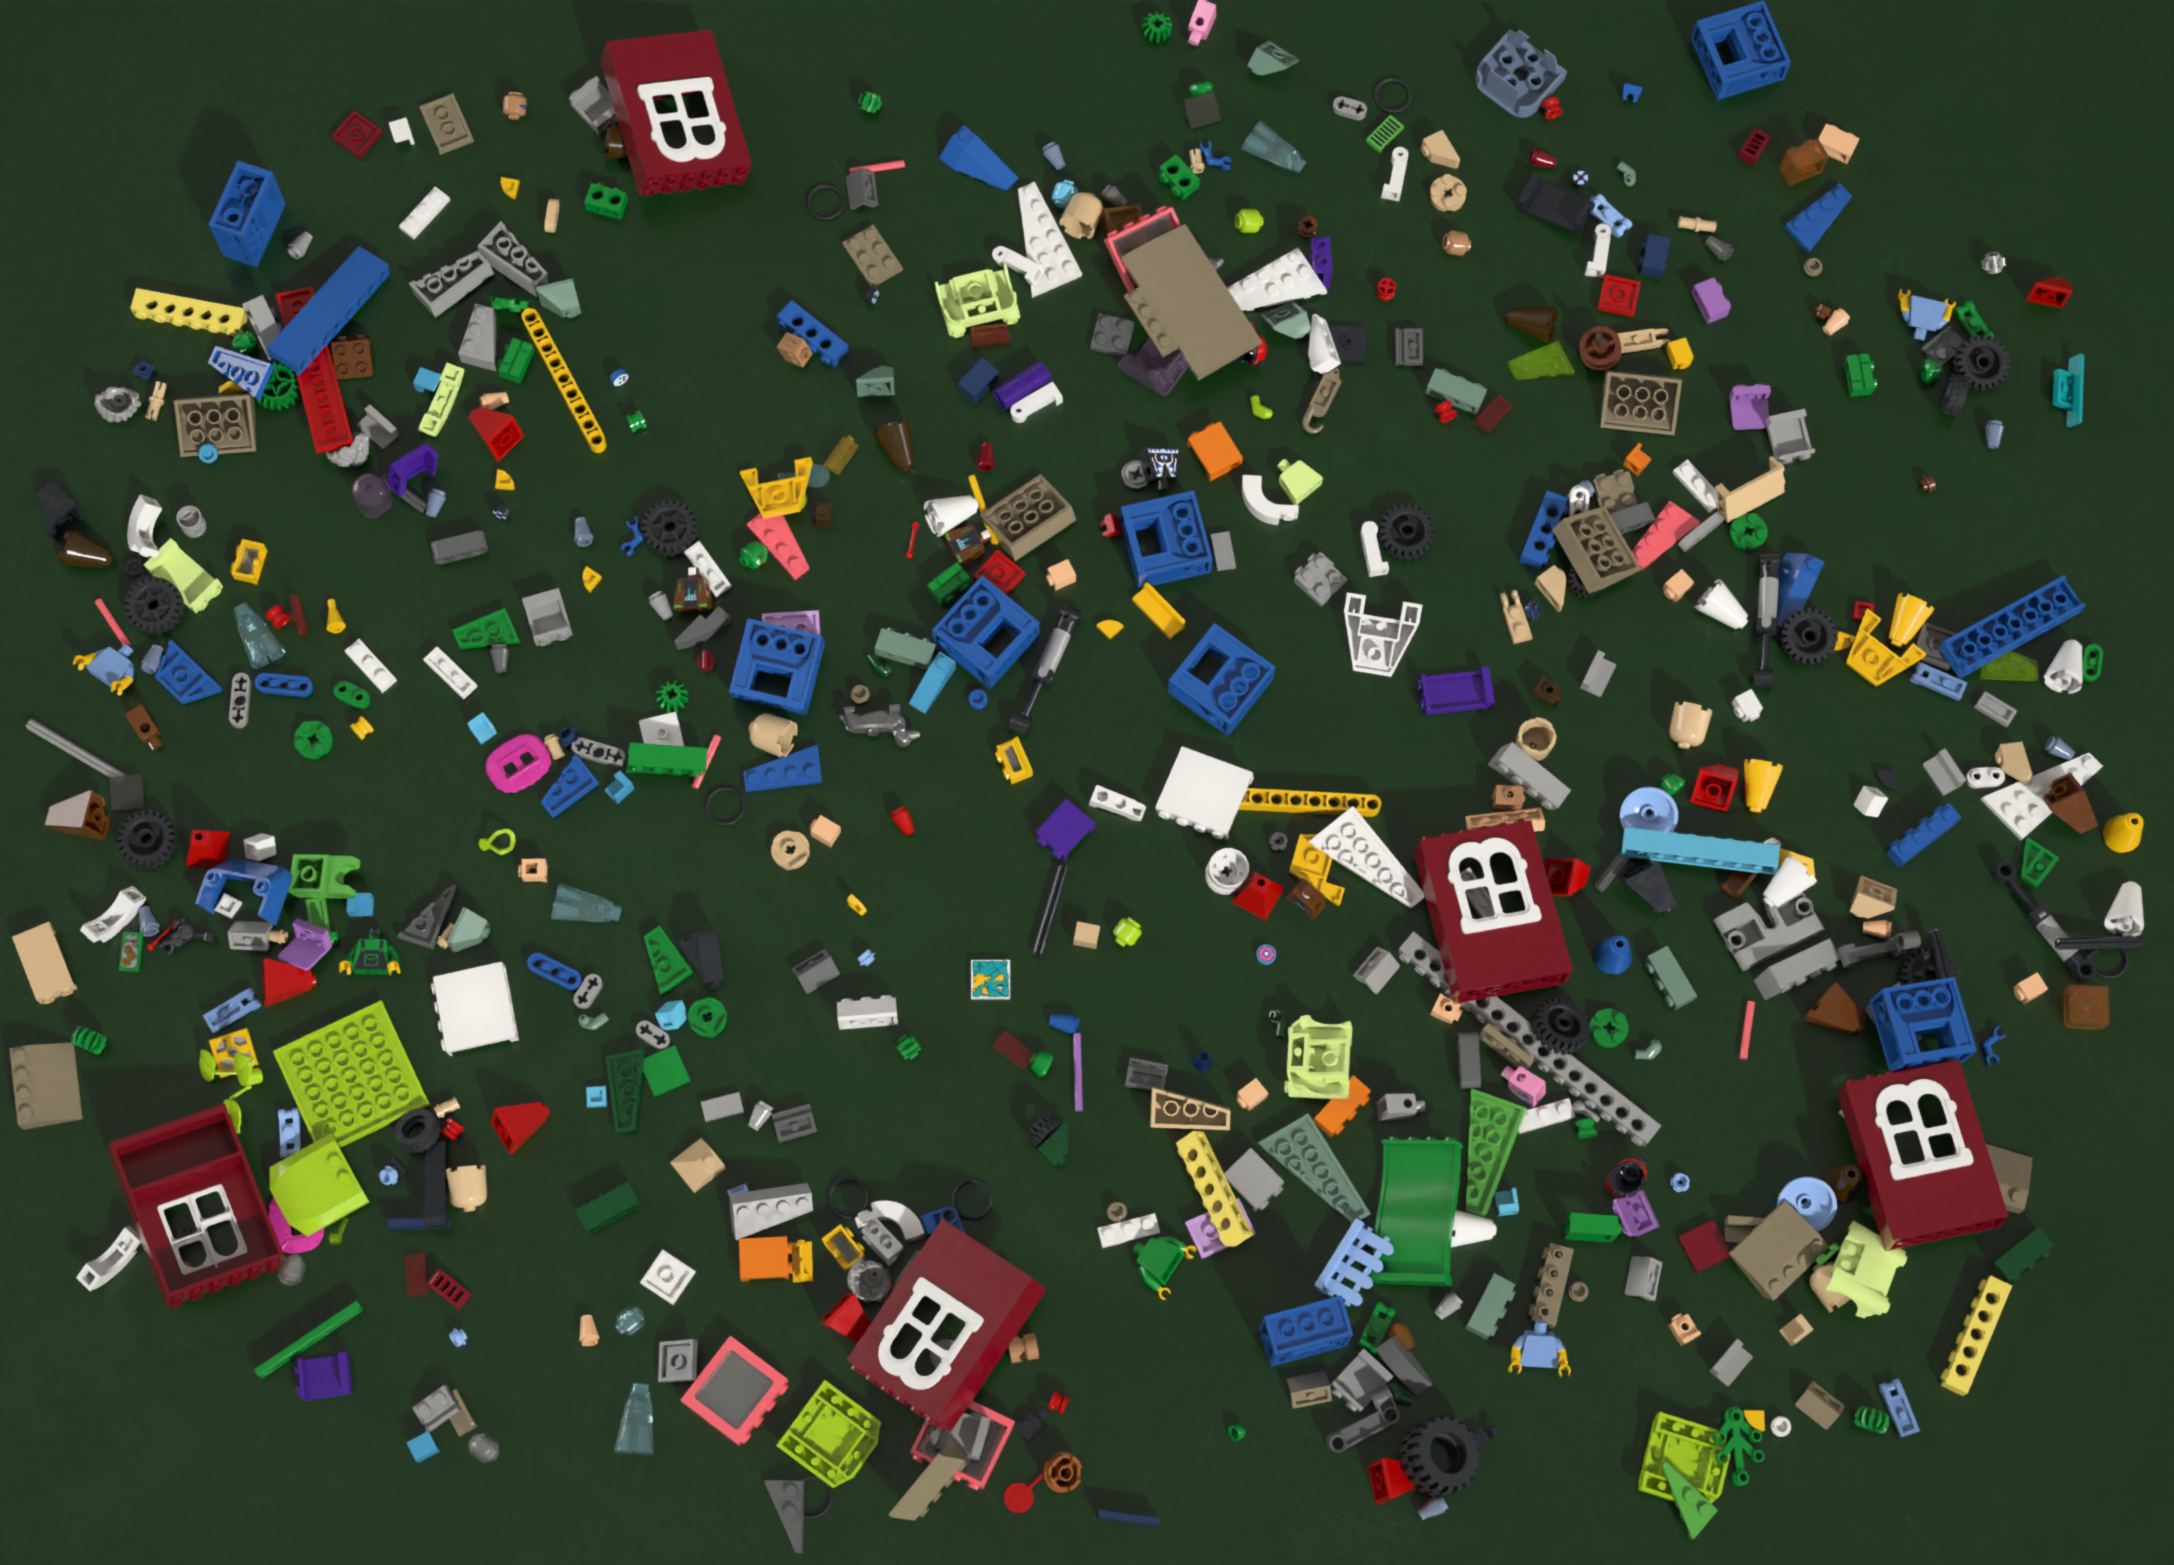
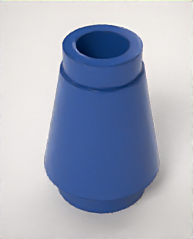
M1052 1014L1049 1025L1069 1034L1076 1033L1079 1026V1018H1076L1075 1015Z

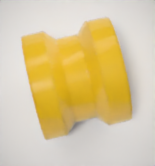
M362 716L358 718L357 723L350 725L351 729L361 740L365 738L367 733L374 731Z

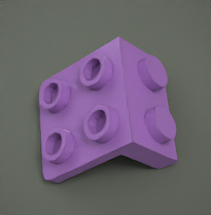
M1737 385L1732 388L1729 399L1733 429L1767 428L1765 419L1769 417L1767 399L1771 393L1770 385Z
M297 918L292 923L296 938L279 953L278 958L280 961L307 971L332 948L328 930Z
M1644 1190L1638 1191L1634 1198L1626 1197L1613 1200V1210L1622 1221L1621 1228L1628 1236H1640L1660 1227Z

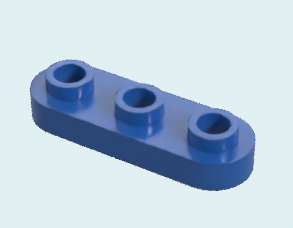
M261 673L255 679L256 688L259 692L265 694L307 697L313 691L311 680L303 676ZM269 682L268 686L263 687V683ZM288 684L287 688L285 689L282 688V685ZM302 686H307L305 690H301Z
M534 953L527 960V965L531 972L567 990H576L582 984V978L577 971L541 953ZM537 961L541 962L539 967L534 966ZM558 970L559 972L557 975H552V971ZM571 978L576 979L574 984L569 983Z

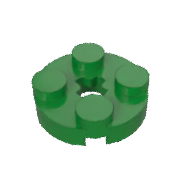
M494 295L491 298V304L494 309L508 308L509 311L520 312L528 308L529 300L509 296L502 299L500 296Z
M1756 513L1743 514L1734 519L1730 526L1729 537L1737 548L1754 551L1763 545L1768 536V530L1765 522ZM1746 528L1751 529L1753 531L1751 533L1752 536H1749V534H1744Z
M305 721L301 723L294 734V745L303 757L313 760L319 759L320 756L329 753L331 750L333 736L330 729L324 723ZM316 736L318 742L310 744L309 738Z
M714 998L698 1000L692 1004L688 1011V1023L692 1031L697 1035L713 1038L725 1028L727 1012L723 1004ZM711 1013L712 1020L704 1022L702 1016Z
M1599 1010L1590 1020V1036L1596 1044L1603 1048L1618 1046L1628 1035L1629 1027L1626 1017L1617 1010ZM1611 1024L1614 1030H1611L1610 1033H1607V1030L1604 1029L1603 1026Z

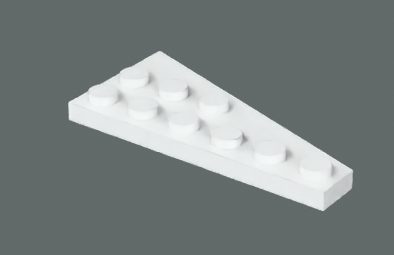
M1035 182L1018 189L1026 256L1028 259L1040 264L1044 270L1035 287L1031 285L1032 298L1082 276V272Z
M1299 248L1294 249L1227 288L1242 311H1251L1262 306L1269 307L1292 302L1294 299L1303 297L1304 299L1310 298L1312 295L1327 294L1326 288L1316 273H1314V270Z
M2087 753L2032 776L2029 784L2017 782L1986 795L1980 800L2022 840L2052 813L2042 797L2051 790L2050 785L2053 780L2071 772L2082 786L2103 766L2090 753Z
M1354 806L1308 842L1410 909L1425 897L1421 888Z

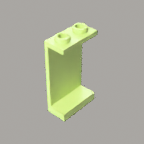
M171 538L159 549L160 552L157 558L151 557L144 564L151 575L157 578H164L174 584L183 597V603L194 613L205 609L208 602L213 597L218 596L223 588L218 579L215 580L184 553Z

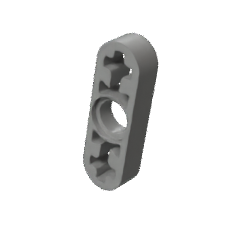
M1717 511L1678 543V546L1686 552L1720 525L1725 518Z
M245 673L236 674L232 680L229 721L235 728H243L248 723L251 680ZM244 678L246 683H243V691H240L241 687L237 682H241V679ZM239 696L245 697V702L242 705L235 704V700ZM237 710H240V716L243 718L239 720V723L234 719L238 717Z
M578 738L576 742H572L573 753H576L579 757L616 768L622 767L626 762L625 753L619 748L585 738ZM583 743L585 748L590 749V754H588L586 749L578 751L576 746H580ZM602 748L604 750L603 756H594V750ZM608 751H610V755L616 757L617 754H620V758L622 759H618L617 762H615L613 757L608 756Z

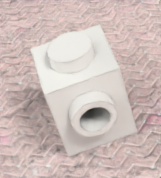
M1752 689L1735 697L1732 702L1736 716L1741 718L1743 722L1757 719L1760 717V712L1763 709Z

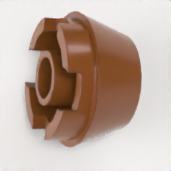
M1059 1452L1048 1458L1044 1463L1042 1469L1043 1478L1053 1491L1059 1493L1068 1492L1076 1488L1080 1483V1468L1082 1466L1079 1460L1071 1453Z

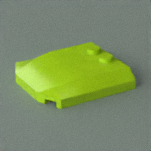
M332 1133L269 1167L270 1191L289 1225L307 1237L370 1202Z
M824 1380L776 1446L823 1482L834 1488L852 1479L878 1444L881 1421Z
M1657 1412L1652 1423L1638 1481V1490L1674 1501L1668 1480L1665 1479L1661 1466L1666 1461L1712 1504L1722 1493L1729 1463L1728 1460L1726 1464L1720 1465L1715 1461V1455L1726 1445V1441L1722 1444H1716L1712 1439L1713 1434L1719 1430L1666 1413ZM1718 1434L1717 1438L1721 1441V1436ZM1720 1455V1460L1723 1462L1724 1458Z

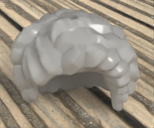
M108 387L105 392L95 395L94 404L102 418L107 419L108 422L118 423L121 420L126 421L127 417H132L133 413L137 411V407L141 406L139 394L125 387Z
M364 431L352 433L353 443L351 446L327 451V458L342 467L362 465L367 460V455L369 454L368 433Z
M859 1258L848 1272V1287L860 1301L869 1302L871 1300L881 1302L885 1300L886 1295L892 1289L889 1270L884 1269L880 1263Z

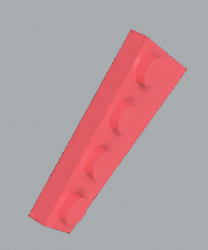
M1669 501L1632 551L1641 570L1656 560L1667 549L1671 548L1678 540L1686 536L1693 528H1696L1700 521Z
M760 513L747 523V527L765 545L767 550L794 580L809 570V566L783 515L764 519Z

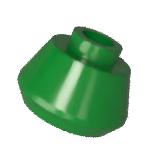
M1210 81L1193 83L1189 87L1191 95L1194 99H1198V102L1207 101L1209 96L1212 95L1213 83Z
M1925 359L1921 365L1923 382L1930 384L1939 380L1940 376L1943 375L1942 365H1939L1937 361Z
M1668 773L1661 779L1660 787L1670 796H1673L1685 785V779L1676 774L1671 775Z
M1039 1051L1037 1054L1033 1053L1029 1063L1032 1064L1031 1069L1037 1076H1044L1048 1071L1054 1058L1052 1053Z

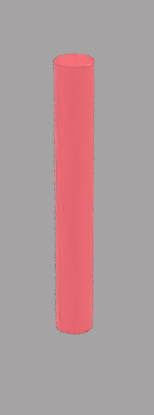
M904 160L853 167L850 168V174L859 168L876 172L903 168L905 164Z
M101 598L97 599L95 604L121 644L130 646L131 643Z
M714 735L707 750L706 771L721 740V737L718 735ZM701 774L700 777H695L691 786L698 789L704 775Z
M1747 1001L1740 1059H1747L1755 1007V1002Z

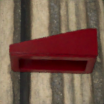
M1754 128L1737 158L1754 166L1771 136ZM1755 134L1764 138L1765 140L1763 141L1755 137ZM1752 139L1761 143V146L1753 142ZM1749 144L1758 148V150L1750 147ZM1746 149L1755 153V155L1749 153L1748 151H1746Z
M438 1269L427 1283L428 1287L458 1310L463 1307L472 1295L441 1269ZM443 1277V1281L436 1287L435 1284ZM449 1281L451 1284L444 1292H442L441 1290ZM456 1287L457 1290L449 1297V1293ZM460 1292H463L464 1294L456 1303L454 1300Z

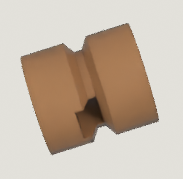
M1035 1333L1024 1334L1022 1338L1015 1336L1008 1346L1011 1363L1022 1362L1024 1358L1027 1360L1039 1359Z

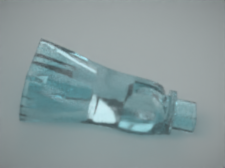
M1261 120L1254 127L1241 150L1270 161L1277 166L1285 169L1289 168L1290 171L1293 169L1297 173H1300L1307 163L1300 158L1301 155L1298 154L1292 145L1278 136Z
M243 603L233 609L236 614L237 628L252 668L259 669L267 665L269 661L266 656H269L271 661H275L284 655V647L269 630L261 617L252 608H249L247 603Z
M559 883L551 919L604 922L607 919V922H610V920L619 922L622 907L614 905V902H610L601 896Z
M633 1383L632 1392H629L630 1396L625 1404L614 1448L615 1452L633 1454V1451H635L636 1454H653L652 1403L650 1400L651 1394L648 1393V1384Z

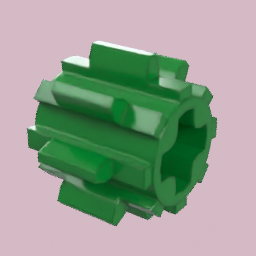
M865 90L864 94L860 95L858 102L861 104L859 108L875 113L876 109H880L882 103L880 101L881 96Z
M242 330L233 338L232 344L237 353L248 355L256 348L257 342L253 333L248 331L244 333Z
M905 1034L898 1039L899 1043L895 1044L904 1060L907 1058L913 1059L918 1055V1051L921 1050L912 1034L908 1037Z

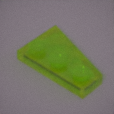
M1559 341L1508 361V366L1516 380L1548 375L1552 377L1559 374L1573 375L1575 372Z
M2010 651L1981 667L1980 679L2037 681L2038 661Z

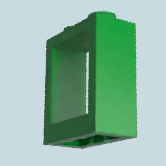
M1570 1213L1565 1219V1239L1613 1242L1618 1237V1234L1621 1233V1222H1618V1216Z

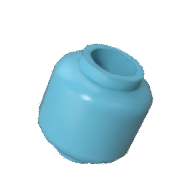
M1069 180L1058 182L1052 194L1054 205L1066 209L1070 199L1078 193V190L1074 187V183Z

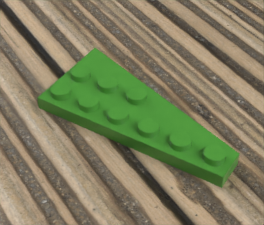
M1472 1088L1466 1212L1486 1218L1527 1109Z

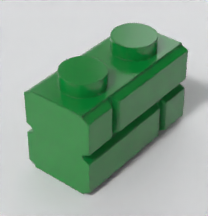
M512 338L511 342H507L505 345V355L503 359H499L497 369L500 377L521 383L534 354V347L530 343Z
M1869 354L1847 356L1844 364L1850 396L1871 395L1874 389L1877 388V379L1872 374L1874 370L1873 360H1870Z
M956 562L929 582L927 590L940 606L945 603L948 605L955 599V595L959 592L964 593L970 588L971 578Z

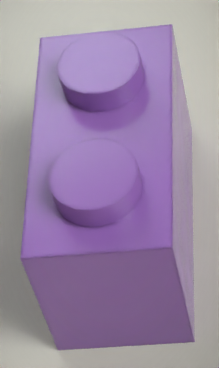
M1715 278L1694 285L1691 292L1707 324L1726 317L1731 308L1729 300L1722 293L1721 284L1717 283Z

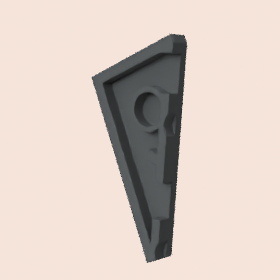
M452 885L450 888H447L442 893L443 895L423 910L418 918H415L403 932L398 934L397 938L434 950L437 937L441 932L457 886Z
M765 1480L767 1490L795 1553H803L804 1481Z

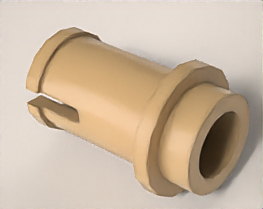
M1192 149L1189 151L1191 159L1190 169L1193 173H1201L1204 169L1201 150L1195 149V156Z
M555 734L544 738V744L548 746L553 760L564 756V752L558 743L559 738Z
M452 923L449 924L441 936L437 937L436 943L444 949L447 946L449 947L447 940L454 927Z
M284 929L280 931L270 930L268 933L269 942H277L279 945L287 943L288 932H285Z
M453 1097L440 1105L436 1104L437 1106L434 1107L438 1118H445L444 1115L459 1109L460 1106L456 1098Z

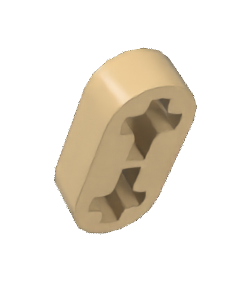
M549 199L545 232L555 233L559 214L558 199Z

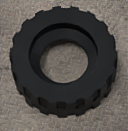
M1954 373L1951 375L1943 397L1942 413L1956 417L1959 416L1967 396L1969 377Z
M416 1108L408 1111L397 1122L394 1135L405 1151L421 1153L429 1149L431 1145H434L441 1132L440 1123L429 1110ZM422 1123L426 1125L420 1135L414 1138L409 1137L410 1132L417 1125Z

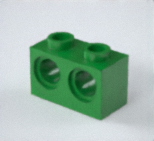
M1176 154L1159 167L1160 180L1171 187V191L1176 197L1179 196L1184 200L1199 188L1200 179ZM1174 170L1176 173L1170 174L1168 171ZM1181 183H1186V184H1188V186H1185V187H1184V186H1181L1180 184H1181Z
M591 183L584 204L587 211L621 220L628 198L626 192L619 188L611 189L601 183ZM596 196H602L600 199H594ZM615 200L620 201L617 204H612V202Z

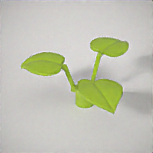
M202 1049L200 1050L199 1066L201 1074L206 1081H213L214 1074L237 1075L239 1083L245 1086L232 1095L229 1100L226 1099L223 1102L226 1105L236 1133H241V1110L234 1099L246 1090L251 1089V1085L261 1083L263 1080L262 1072L258 1067L253 1068L255 1057L247 1056L240 1052L236 1053L233 1058L235 1071H217L213 1055L209 1051Z

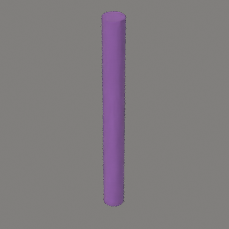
M1074 1033L1075 1111H1083L1081 1034Z

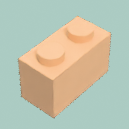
M1826 124L1814 150L1848 164L1859 138L1852 133L1840 130L1834 125Z

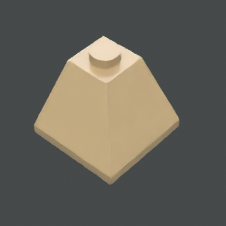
M1861 875L1851 902L1850 912L1858 917L1871 918L1892 911L1895 908L1897 889Z
M702 1138L670 1162L694 1193L726 1169L723 1162Z

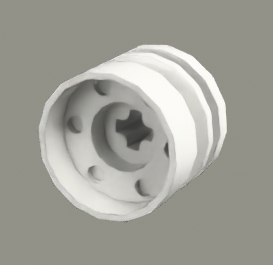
M1233 848L1221 849L1211 857L1205 870V880L1214 892L1221 895H1230L1237 892L1245 882L1249 873V863L1240 851ZM1223 870H1225L1226 873H1229L1228 877H1226L1225 874H1222Z

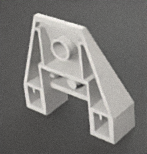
M1347 592L1344 616L1353 671L1391 677L1419 625L1422 604L1403 601L1400 620L1363 614L1366 595Z

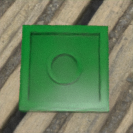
M675 1045L644 1058L643 1072L654 1097L691 1081Z

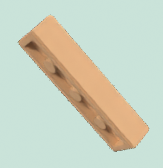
M1541 807L1465 816L1469 831L1476 830L1481 826L1494 827L1499 823L1512 824L1521 819L1525 821L1531 820L1534 832L1545 829V819Z

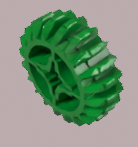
M274 361L273 366L275 367L270 376L271 378L268 380L260 400L257 399L260 404L263 403L265 408L269 406L271 410H274L277 406L278 410L281 411L282 406L288 409L289 403L295 405L294 399L300 398L298 393H301L296 372L281 362L278 365ZM279 375L288 376L290 380H287L286 378H280ZM264 392L274 393L275 397L268 396Z

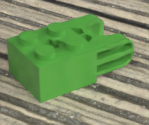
M293 854L291 866L292 880L288 892L298 898H355L356 889L344 885V876L351 870L359 869L361 860L353 856Z

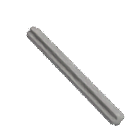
M30 719L26 724L28 730L114 781L122 783L126 776L121 771L35 720Z

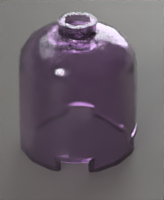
M367 473L359 476L354 481L352 497L357 509L364 516L370 518L380 517L381 514L391 508L393 502L392 494L384 479L380 476Z

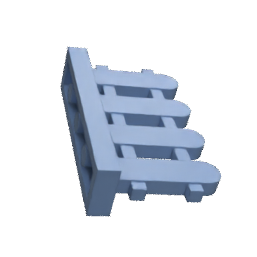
M1356 1218L1314 1286L1323 1294H1326L1328 1290L1327 1294L1331 1297L1334 1294L1337 1296L1342 1295L1345 1300L1344 1304L1348 1307L1351 1304L1359 1306L1363 1301L1362 1296L1358 1293L1360 1288L1370 1289L1373 1286V1281L1369 1277L1372 1270L1380 1272L1383 1269V1263L1379 1260L1382 1253L1391 1255L1394 1251V1247L1389 1243L1390 1238L1386 1236L1384 1239L1372 1233L1373 1229L1369 1226L1366 1230L1364 1223ZM1365 1244L1376 1249L1373 1256L1362 1250ZM1354 1261L1366 1266L1363 1273L1351 1267ZM1344 1277L1356 1283L1353 1289L1341 1284Z

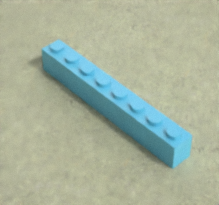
M1625 827L1621 857L1775 875L1778 869L1780 846L1772 843L1763 844L1755 843L1754 841H1737L1732 838L1720 839L1714 836L1704 837L1695 834H1678L1673 831L1661 832L1655 829L1645 830L1637 827Z

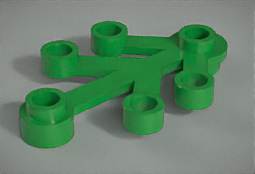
M1730 1407L1724 1414L1725 1423L1718 1432L1713 1434L1712 1439L1716 1444L1724 1443L1726 1441V1434L1731 1429L1732 1436L1723 1449L1715 1455V1461L1720 1465L1726 1464L1729 1460L1728 1455L1734 1450L1736 1471L1731 1474V1482L1739 1487L1746 1485L1749 1481V1475L1744 1471L1742 1449L1751 1457L1754 1463L1762 1462L1765 1456L1761 1450H1755L1740 1435V1429L1748 1435L1749 1440L1753 1443L1761 1441L1762 1433L1759 1430H1753L1744 1421L1743 1412L1739 1408ZM1754 1433H1756L1757 1439H1754V1437H1753V1434H1754ZM1718 1434L1721 1436V1441L1717 1438ZM1756 1453L1759 1455V1460L1756 1459ZM1720 1455L1724 1458L1723 1462L1720 1460Z

